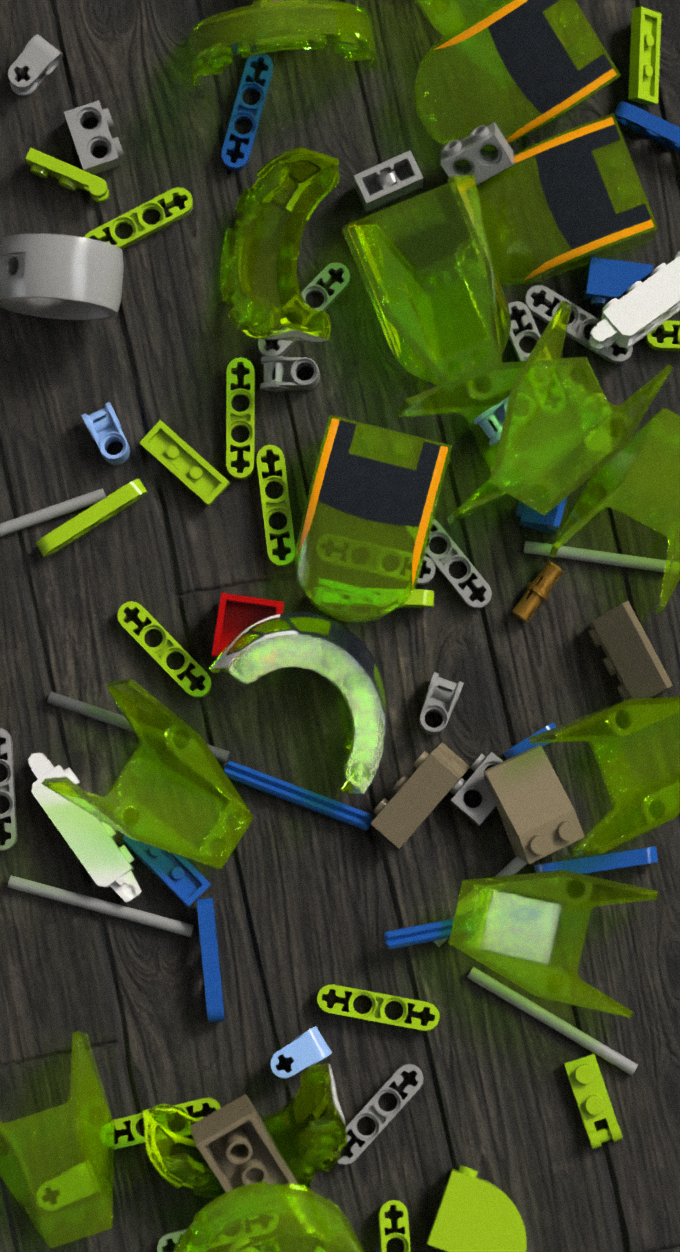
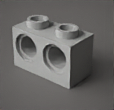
M98 100L64 112L84 171L94 175L121 166L118 156L124 153L119 138L111 137L108 127L114 126L108 108L102 110ZM88 118H96L99 121L94 129H85L82 126L83 122ZM99 146H104L109 151L105 157L95 158L92 155L93 150Z
M495 122L488 126L481 125L475 128L469 136L460 141L456 139L449 142L441 151V166L453 184L459 183L462 192L514 165L513 150ZM486 145H493L496 147V149L493 151H485L482 149V147ZM458 160H467L469 163L467 165L460 166L457 165L455 162Z
M493 752L487 757L481 754L470 767L474 771L467 781L461 778L450 791L454 795L450 802L478 826L496 806L483 772L487 767L503 762ZM469 790H475L481 796V804L476 808H470L464 803V794Z

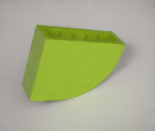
M460 1165L459 1170L451 1168L427 1239V1244L447 1252H526L527 1238L524 1223L511 1199L494 1184L478 1178V1171Z

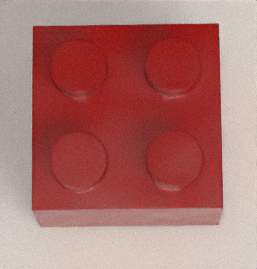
M221 593L212 649L213 659H219L229 645L253 624L267 617L284 613V602ZM283 619L265 622L251 630L262 633L281 630ZM244 634L229 653L241 650L253 640L259 638L260 635ZM280 636L264 639L251 645L233 658L232 661L275 668Z

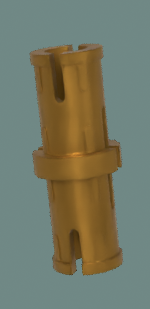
M548 560L533 583H528L526 586L528 590L512 610V613L528 623L541 603L547 601L550 597L548 593L564 571Z

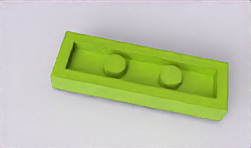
M642 6L632 8L629 100L652 106L658 104L661 13Z
M161 420L139 442L144 449L209 507L230 485V482Z

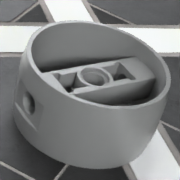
M17 234L4 237L0 244V308L29 316L62 320H104L116 317L122 298L123 251L110 243L69 235Z

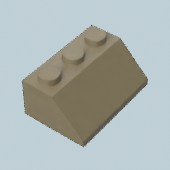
M629 601L620 604L591 621L589 624L591 630L588 631L590 639L596 648L601 646L606 655V658L602 659L611 676L616 674L621 684L617 689L625 704L630 702L634 708L673 686Z

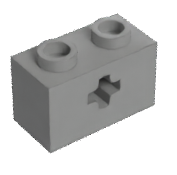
M411 150L353 175V184L366 212L423 187V176Z

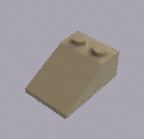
M537 745L483 771L513 851L517 857L526 863L531 864L585 837L574 807L541 745Z
M246 1094L190 1126L196 1146L241 1216L298 1185L264 1122Z

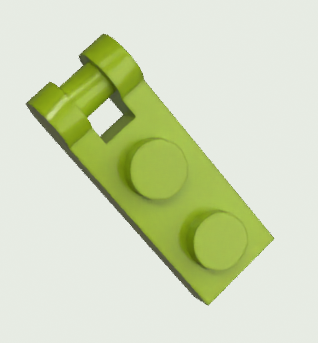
M30 147L25 159L28 166L31 167L30 171L43 178H47L48 175L59 179L58 183L70 190L75 191L77 187L85 190L98 203H103L109 198V190L104 179Z
M593 1053L563 1063L592 1149L602 1147L601 1143L613 1140V1142L623 1140L595 1054ZM606 1119L608 1128L597 1131L594 1122Z

